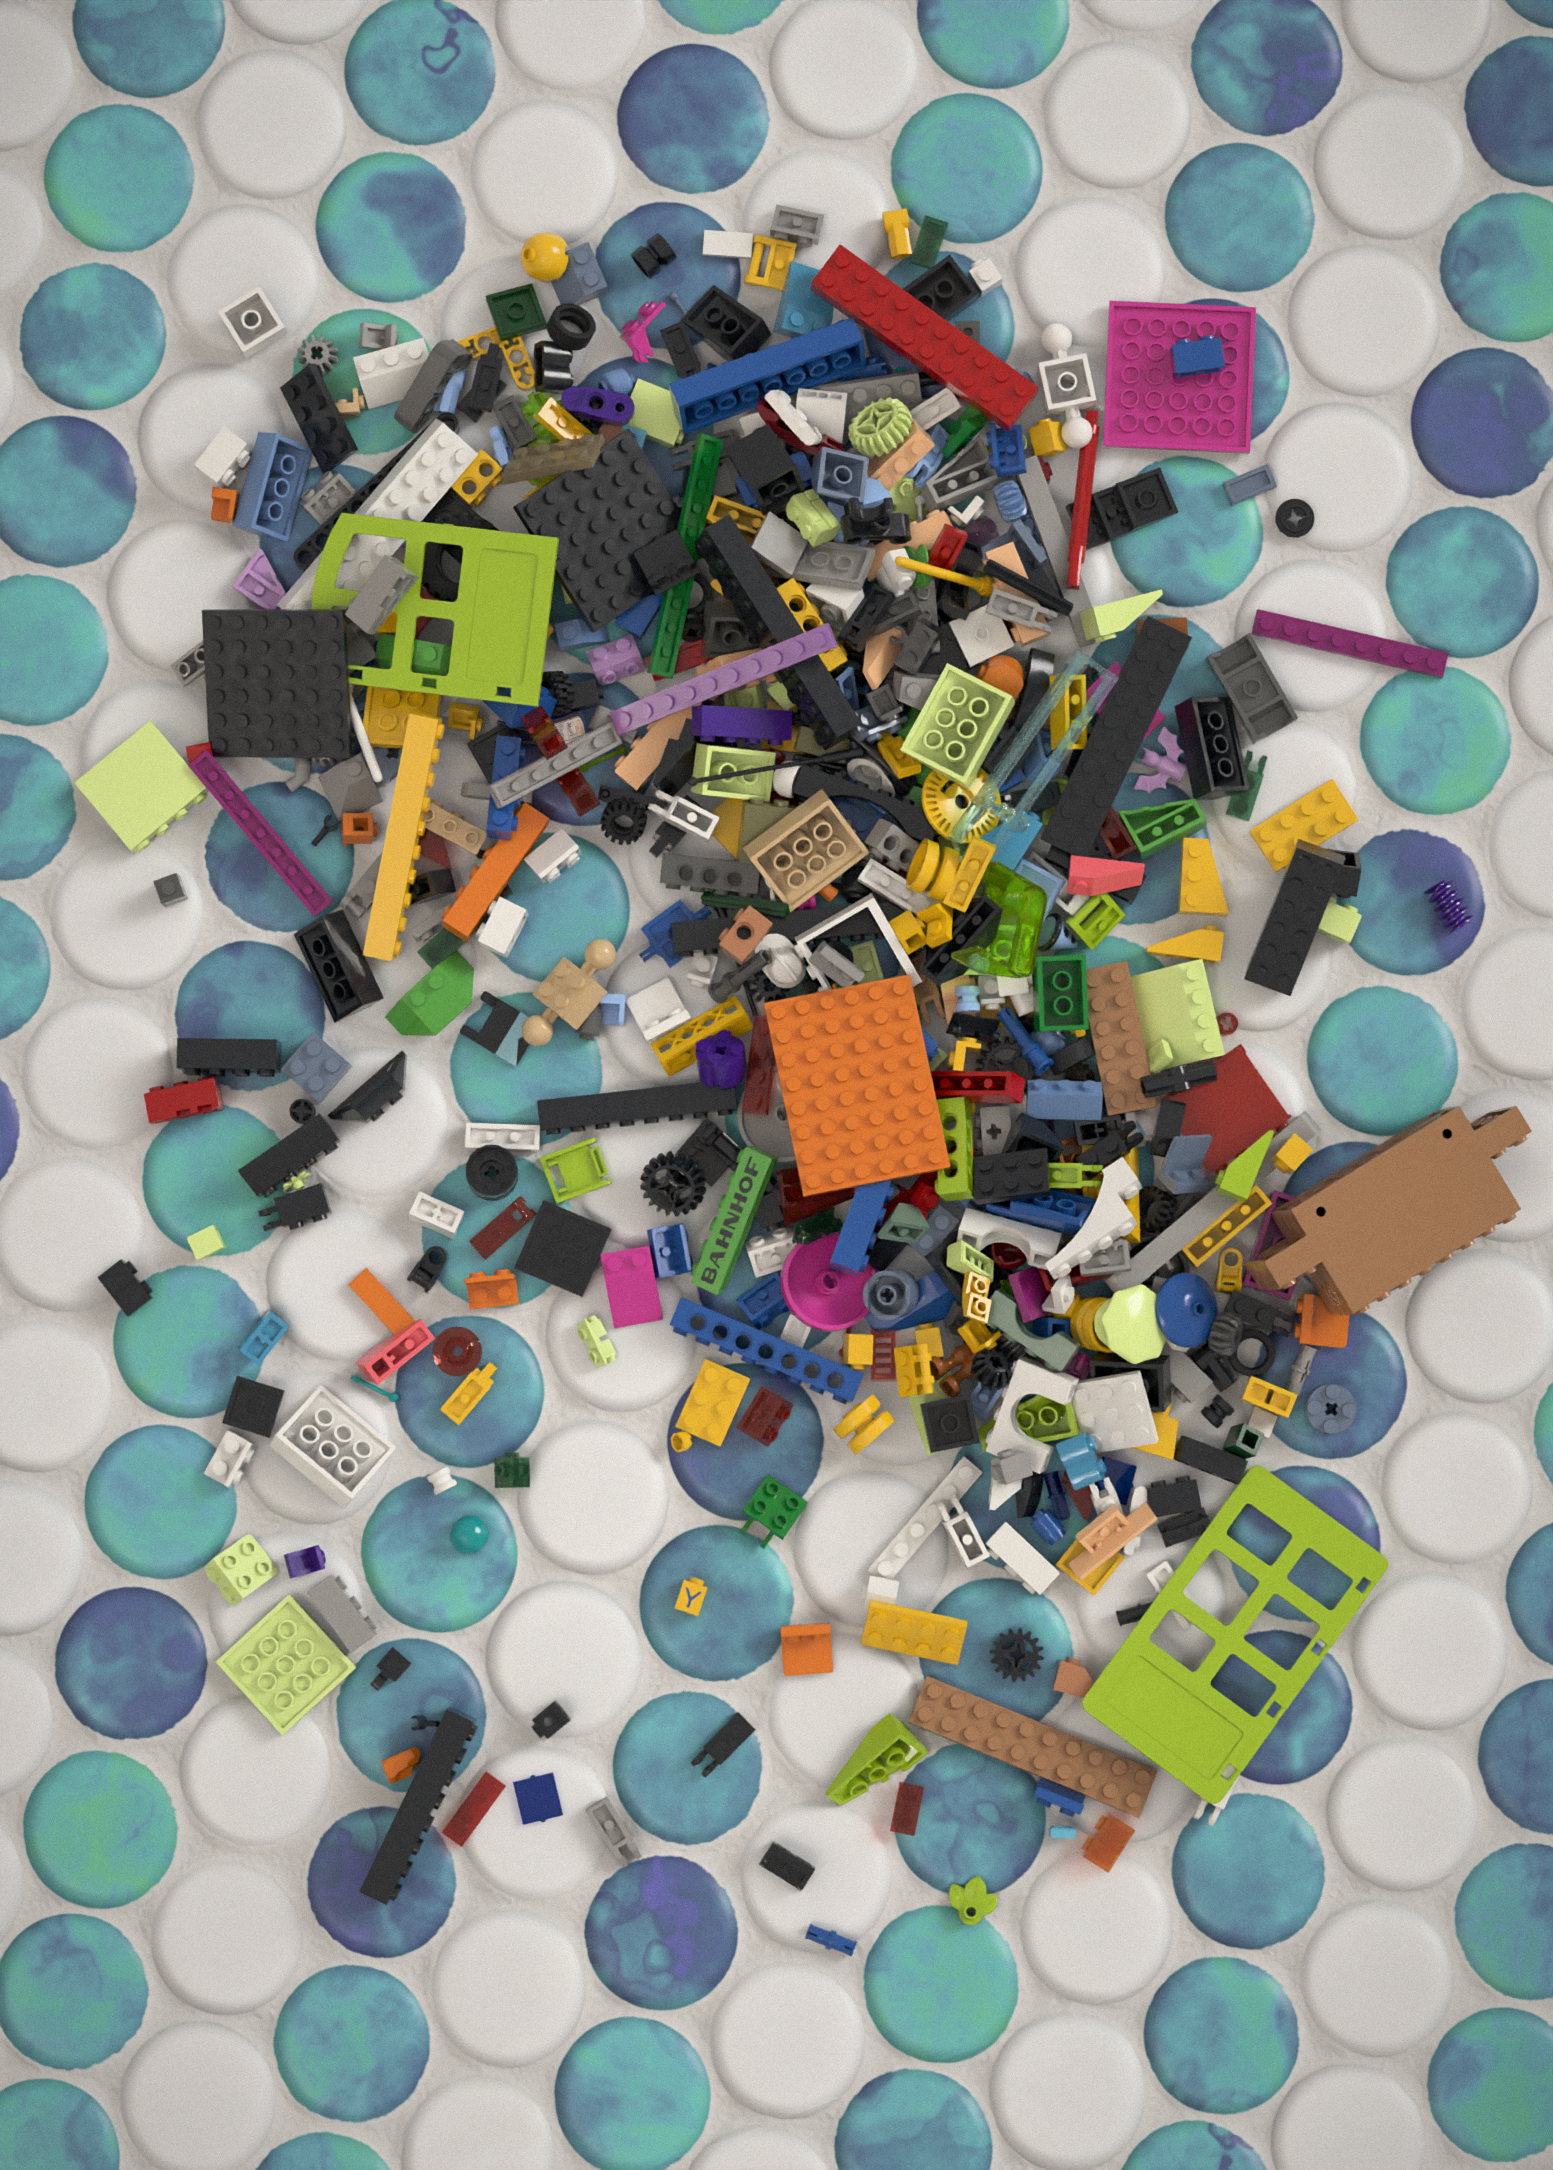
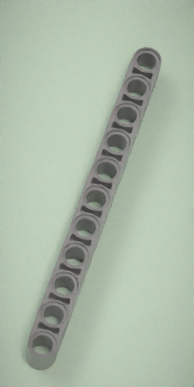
M1306 1111L1271 1139L1252 1188L1276 1169L1274 1166L1275 1162L1271 1158L1291 1135L1295 1133L1307 1143L1322 1130ZM1217 1185L1131 1258V1271L1114 1273L1105 1282L1114 1293L1140 1285L1237 1201L1216 1192Z

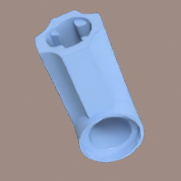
M467 370L453 374L436 403L434 412L438 414L450 412L455 415L460 392L463 391Z

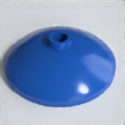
M1193 1273L1175 1274L1163 1283L1156 1298L1157 1323L1163 1335L1171 1343L1189 1348L1199 1346L1208 1339L1212 1323L1218 1315V1306L1212 1288L1202 1277Z

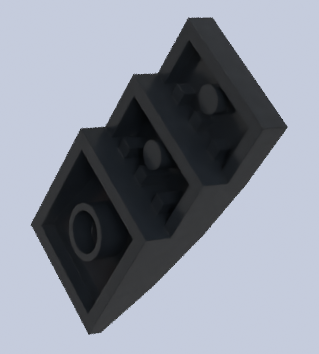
M1161 468L1121 481L1110 488L1092 494L1086 551L1136 532L1178 513ZM1074 502L1066 506L1071 522Z
M710 699L703 701L701 704L716 706L714 701ZM688 718L685 720L679 739L669 738L653 780V785L657 790L672 797L693 775L696 744H708V742L700 741V737L691 736L692 719Z

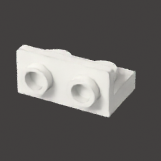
M779 1228L772 1234L755 1236L745 1242L756 1278L782 1269L786 1256L797 1244L792 1228Z
M227 1430L204 1474L228 1488H231L233 1484L237 1485L243 1475V1472L240 1471L245 1462L249 1463L255 1453V1450L252 1449L254 1443Z

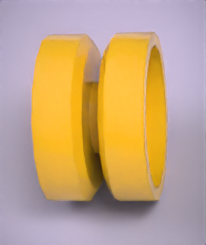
M925 838L918 846L909 866L906 889L919 894L926 890L927 897L941 901L948 893L956 875L960 858L959 851L947 846L940 850L939 843Z
M1100 1296L1087 1297L1081 1300L1073 1309L1070 1318V1331L1073 1339L1079 1342L1082 1348L1106 1353L1113 1352L1098 1338L1094 1328V1318L1098 1308L1110 1298Z
M873 1394L863 1403L859 1402L843 1416L844 1419L833 1428V1431L840 1439L846 1438L855 1431L856 1435L847 1445L854 1455H857L895 1421L888 1411L881 1412L876 1418L871 1416L881 1405L880 1401Z

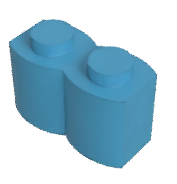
M1081 1433L1056 1444L1059 1456L1075 1491L1105 1478L1104 1473L1107 1470L1103 1460L1096 1457L1094 1450L1097 1449V1446L1091 1435L1088 1436L1087 1433Z

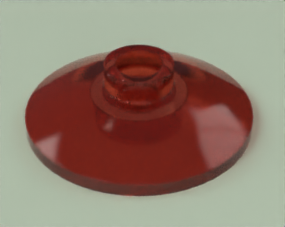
M451 1327L437 1336L433 1344V1359L437 1367L444 1373L451 1376H463L469 1374L478 1366L482 1357V1346L478 1337L471 1330L464 1327ZM454 1348H462V1355L455 1356L453 1353Z

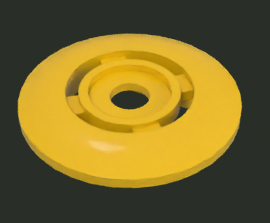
M982 768L977 772L969 789L954 782L943 793L941 792L942 787L951 780L934 770L928 774L922 788V806L929 823L940 835L952 842L970 844L973 835L981 838L996 828L1001 816V798L996 784ZM957 795H962L966 798L967 807L965 809H961L956 805L955 798ZM981 810L979 818L975 823L971 824L969 820L974 818L978 811Z

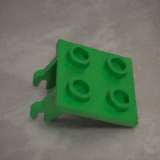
M767 1474L742 1510L743 1513L749 1516V1519L740 1530V1533L744 1535L754 1519L771 1530L760 1545L764 1549L773 1535L782 1540L784 1539L808 1502Z

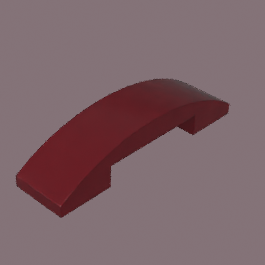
M761 396L758 399L756 409L766 424H769L773 432L785 442L813 455H816L822 446L844 452L845 445L826 434L822 435V441L818 445H806L780 419V416L766 399Z

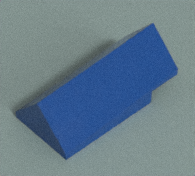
M1050 1188L1051 1196L987 1203V1210L992 1215L1027 1223L1039 1228L1077 1234L1089 1217L1097 1199L1057 1188Z

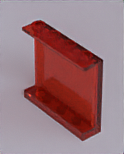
M1242 1044L1214 1062L1217 1070L1216 1082L1195 1086L1191 1090L1175 1094L1170 1092L1163 1097L1164 1099L1186 1103L1180 1133L1182 1136L1210 1134L1213 1137L1202 1162V1166L1208 1174L1214 1171L1217 1175L1220 1169L1224 1170L1228 1166L1226 1163L1233 1157L1235 1159L1247 1150V1147L1255 1143L1269 1130L1275 1129L1278 1133L1289 1125L1287 1120L1292 1117L1290 1114H1287L1250 1061Z

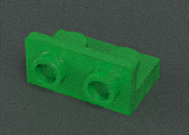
M970 405L946 431L950 436L946 439L947 445L941 452L946 458L960 452L990 420Z

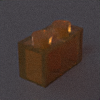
M1108 1812L1106 1817L1101 1815L1094 1827L1097 1829L1096 1833L1092 1838L1090 1836L1087 1837L1081 1849L1084 1850L1082 1853L1083 1857L1109 1873L1135 1830Z

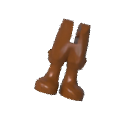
M967 1343L962 1346H956L951 1352V1357L941 1360L937 1356H932V1361H930L931 1376L934 1375V1380L936 1381L955 1366L962 1365L960 1370L952 1375H948L939 1382L942 1391L950 1397L960 1394V1383L965 1378H974V1375L970 1373L971 1364L975 1355L980 1353V1351L974 1354ZM995 1346L994 1349L996 1350V1352H997V1353H1000L999 1350H998V1349L996 1348V1346Z

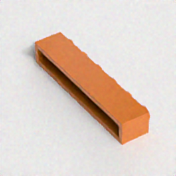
M524 803L521 808H515L514 816L518 817L517 832L512 831L511 841L498 839L494 847H488L482 857L484 859L482 865L474 867L468 877L471 881L466 887L464 885L460 887L455 895L457 901L453 906L448 905L441 916L443 918L442 927L466 943L486 916L493 900H497L549 824L550 818L527 803Z

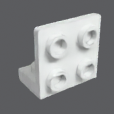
M668 977L626 999V1003L647 1043L691 1021L690 1015Z

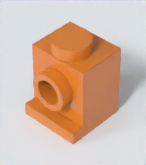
M343 813L341 823L342 846H347V844H372L373 837H377V822H373L372 813Z

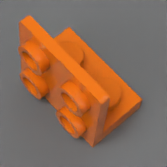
M509 1269L495 1270L493 1276H486L484 1272L469 1273V1278H464V1284H467L469 1309L519 1305L516 1275L514 1273L510 1274Z
M830 1623L780 1626L783 1672L785 1676L833 1672Z

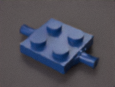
M680 899L641 928L649 940L650 947L640 953L639 956L645 963L657 954L663 958L669 968H672L684 958H679V954L673 955L670 924L674 922L703 920L712 912L705 905L694 914L687 909Z

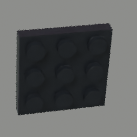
M543 1200L514 1268L583 1297L612 1229Z
M957 1230L924 1257L962 1305L965 1274L947 1266V1247L957 1242ZM989 1244L980 1252L992 1259L991 1244ZM995 1262L993 1282L990 1283L987 1299H990L997 1289H1004L1009 1282L1008 1275L1013 1274L1011 1270L1002 1269Z

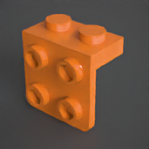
M1301 1294V1299L1298 1298L1296 1303L1299 1323H1295L1294 1338H1297V1344L1336 1348L1346 1347L1350 1314L1347 1316L1345 1314L1342 1316L1330 1314L1320 1296Z

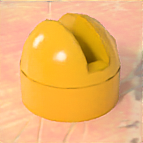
M685 1431L674 1433L671 1437L673 1449L676 1452H683L691 1448V1435Z

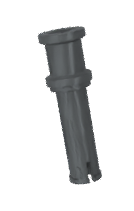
M762 949L734 972L725 973L718 983H713L708 987L710 997L719 1004L724 1003L727 996L738 992L746 980L771 963L772 958L770 954Z

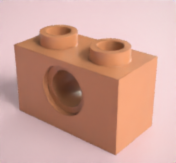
M750 905L746 910L743 908L739 910L733 919L736 923L731 929L726 927L718 938L721 941L719 948L741 965L745 963L773 927L771 921ZM741 928H746L750 931L751 936L746 940H742L737 936V931Z

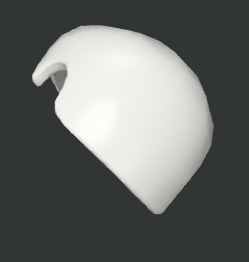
M802 765L775 770L773 786L779 795L793 798L792 791Z

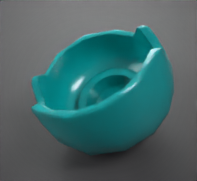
M467 1515L452 1525L450 1541L453 1548L458 1552L474 1554L487 1543L489 1531L486 1523L479 1517Z

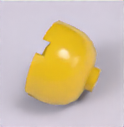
M537 233L531 236L522 247V268L531 278L549 283L553 279L558 280L565 272L568 263V255H565L564 247H567L566 242L561 236L553 233Z

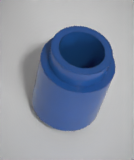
M1041 1508L1031 1516L1033 1522L1030 1525L1043 1541H1048L1051 1546L1066 1534L1063 1530L1064 1526L1050 1509L1044 1511Z

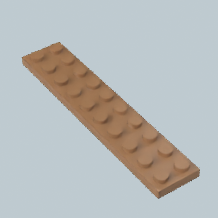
M929 1676L925 1678L908 1721L909 1724L1137 1818L1141 1816L1157 1774V1770Z

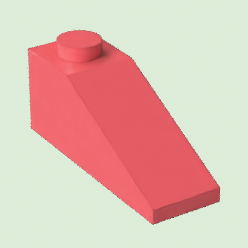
M1071 855L1067 893L1094 896L1139 886L1142 884L1145 864Z
M419 1319L373 1347L355 1363L369 1382L378 1385L435 1338L422 1319Z

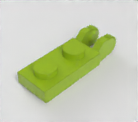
M1049 1163L1050 1188L1100 1187L1103 1181L1099 1179L1083 1180V1171L1100 1172L1103 1170V1165Z

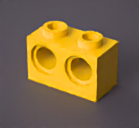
M481 449L477 457L450 489L471 508L475 504L479 506L487 497L485 493L491 487L496 488L502 482L501 475L504 470ZM485 466L493 469V473L488 477L480 474V470ZM467 484H473L477 487L473 494L468 495L463 492Z
M1254 1376L1248 1377L1240 1396L1241 1400L1284 1418L1289 1417L1297 1398V1394Z

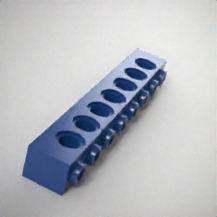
M682 1297L669 1324L674 1327L673 1332L685 1337L688 1333L697 1336L696 1342L708 1347L710 1343H714L720 1346L718 1351L732 1356L733 1352L742 1355L741 1361L755 1366L756 1362L765 1365V1371L774 1375H778L779 1371L788 1375L786 1380L798 1385L802 1381L811 1384L810 1390L822 1395L824 1391L834 1394L833 1400L845 1405L847 1400L853 1402L864 1375ZM694 1316H701L704 1319L705 1324L702 1329L694 1330L691 1328L690 1321ZM719 1325L727 1329V1336L722 1340H718L713 1336L714 1328ZM740 1335H745L750 1339V1345L747 1349L742 1350L736 1346V1339ZM762 1345L772 1347L773 1355L769 1359H763L759 1356L758 1351ZM787 1354L793 1355L796 1359V1364L791 1369H786L781 1364L782 1357ZM808 1364H814L818 1367L819 1373L817 1377L811 1379L805 1376L804 1368ZM830 1374H838L841 1377V1385L839 1387L831 1388L827 1384V1378Z

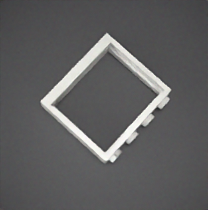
M872 893L794 938L797 942L794 949L800 959L805 957L809 963V966L806 967L812 980L817 978L821 984V987L818 988L819 992L832 990L823 972L809 962L812 953L805 942L866 907L872 913L907 975L910 974L912 986L914 987L922 982Z

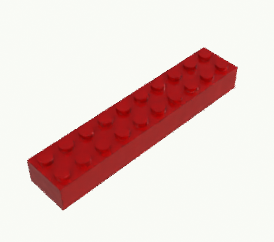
M839 244L811 282L812 292L848 318L853 317L855 323L1008 433L1038 394L1039 387L841 244Z

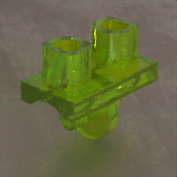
M532 392L527 396L529 400L521 406V409L527 418H531L538 413L546 400L550 397L552 398V396L549 395L544 398L542 393L535 394V392ZM561 400L556 401L561 407H563ZM540 422L532 426L537 437L542 438L553 434Z

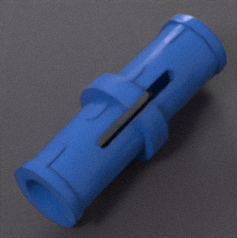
M813 1924L809 1925L805 1939L824 1945L825 1949L830 1950L832 1948L851 1957L857 1941L837 1935L836 1931L832 1930L829 1932Z

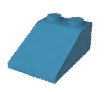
M790 261L773 332L793 338L832 324L834 307L811 291V282L820 270Z

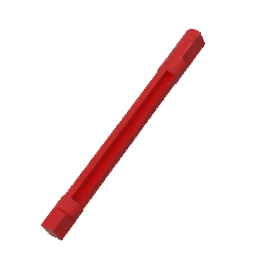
M1086 410L1085 419L1092 427V438L1086 446L1080 448L1067 559L1069 562L1067 589L1079 590L1082 564L1085 561L1099 426H1097L1098 411Z

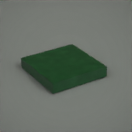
M532 283L486 296V302L500 342L547 329V323Z

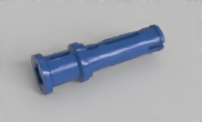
M1006 1006L1005 1009L1002 1008L996 1016L1022 1049L1023 1058L1029 1060L1035 1068L1034 1073L1036 1075L1046 1072L1054 1064L1053 1059L1047 1057L1041 1049L1042 1045L1040 1042L1032 1039L1009 1006Z

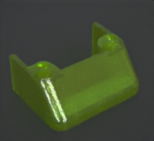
M991 862L988 864L981 881L986 883L985 895L1003 909L997 936L989 945L988 950L978 945L952 952L951 958L979 974L1018 979L1028 977L1032 974L1047 906V895L1041 887L1000 862Z

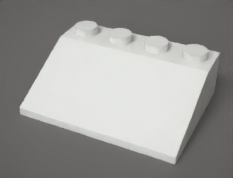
M322 1385L315 1390L279 1430L269 1445L344 1509L355 1499L397 1448Z

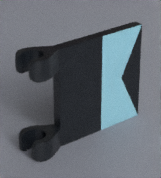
M484 991L480 997L481 1001L494 1007L479 1033L467 1025H463L460 1033L516 1067L530 1045L522 1036L523 1023L529 1017L489 992Z

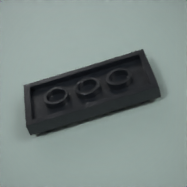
M315 363L307 365L280 387L323 474L327 471L331 472L358 451Z

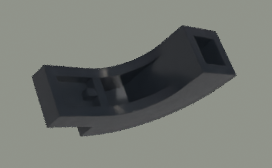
M966 539L950 571L973 577L983 558L981 545ZM940 578L936 596L937 608L942 609L951 618H960L966 621L970 614L967 601L969 586Z

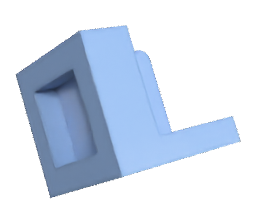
M607 993L600 1001L601 1013H603L601 1025L624 1026L626 995Z

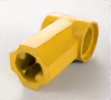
M907 208L882 212L885 234L887 233L891 259L898 260L912 256Z

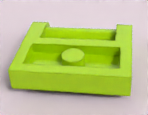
M1107 893L1092 896L1065 923L1093 951L1124 918L1125 914ZM1102 901L1103 904L1080 926L1079 924Z

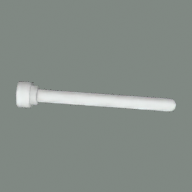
M349 684L351 722L372 778L375 782H380L383 776L352 696L354 685Z

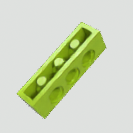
M965 1097L937 1100L947 1152L954 1145H957V1148L953 1153H948L950 1168L938 1171V1179L935 1180V1191L944 1201L974 1198L972 1104ZM956 1121L955 1127L948 1130L950 1123ZM953 1169H957V1173L953 1177H949L950 1172Z

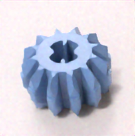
M1012 479L1000 482L994 486V499L1003 521L1006 523L1015 522L1025 517L1027 512L1026 505L1018 484Z

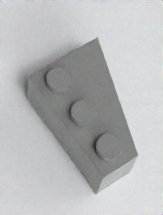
M980 435L925 483L920 494L924 498L929 512L937 509L940 511L950 505L952 506L993 489L997 485L1001 477H997L995 469L990 468L989 453Z
M384 555L357 597L353 598L348 604V610L345 615L367 634L374 635L420 577L398 558Z
M894 671L892 693L900 702L921 711L940 675L919 673L914 676L909 672Z

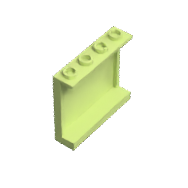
M151 720L75 782L81 792L133 853L136 851L140 853L150 845V839L155 835L158 837L163 835L169 829L168 825L173 820L179 821L188 814L187 809L193 804L197 806L207 798L206 793L209 792Z

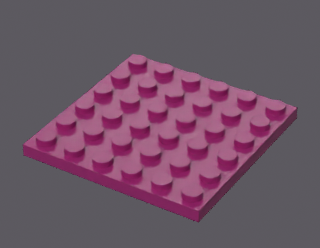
M1109 301L1103 447L1249 454L1256 307ZM1213 335L1214 338H1221L1225 363L1223 372L1174 378L1170 349L1175 344V341L1181 339H1190V342L1200 341V337Z

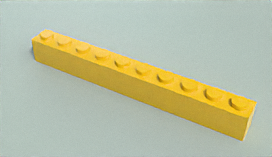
M416 712L410 713L408 717L364 945V956L393 961L396 959V956L401 954L403 942L399 941L400 934L406 929L407 918L404 917L405 909L410 907L412 899L409 888L410 884H414L417 873L413 867L415 860H418L420 857L421 846L418 845L419 837L424 835L426 827L423 816L424 812H428L431 798L427 797L429 787L432 788L435 781V773H432L433 764H437L439 760L440 749H437L438 739L443 738L445 725L441 724L442 718Z

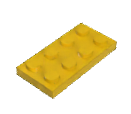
M1331 779L1251 829L1249 833L1276 873L1288 865L1298 839L1319 846L1359 819L1334 780Z
M870 1600L861 1645L958 1665L968 1621Z

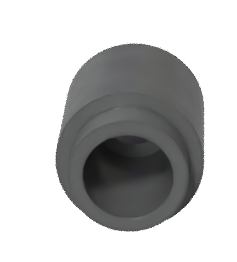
M596 1006L581 1026L575 1030V1033L580 1034V1039L594 1041V1036H600L603 1018L601 1006Z

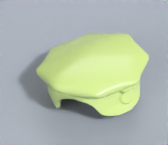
M1142 1284L1115 1292L1112 1298L1105 1301L1095 1314L1094 1328L1098 1338L1111 1351L1132 1364L1158 1358L1167 1340L1161 1332L1156 1319L1155 1305L1157 1294Z

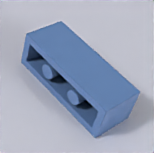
M1043 1079L1027 1081V1115L1035 1119L1101 1120L1102 1082L1092 1080L1047 1081Z

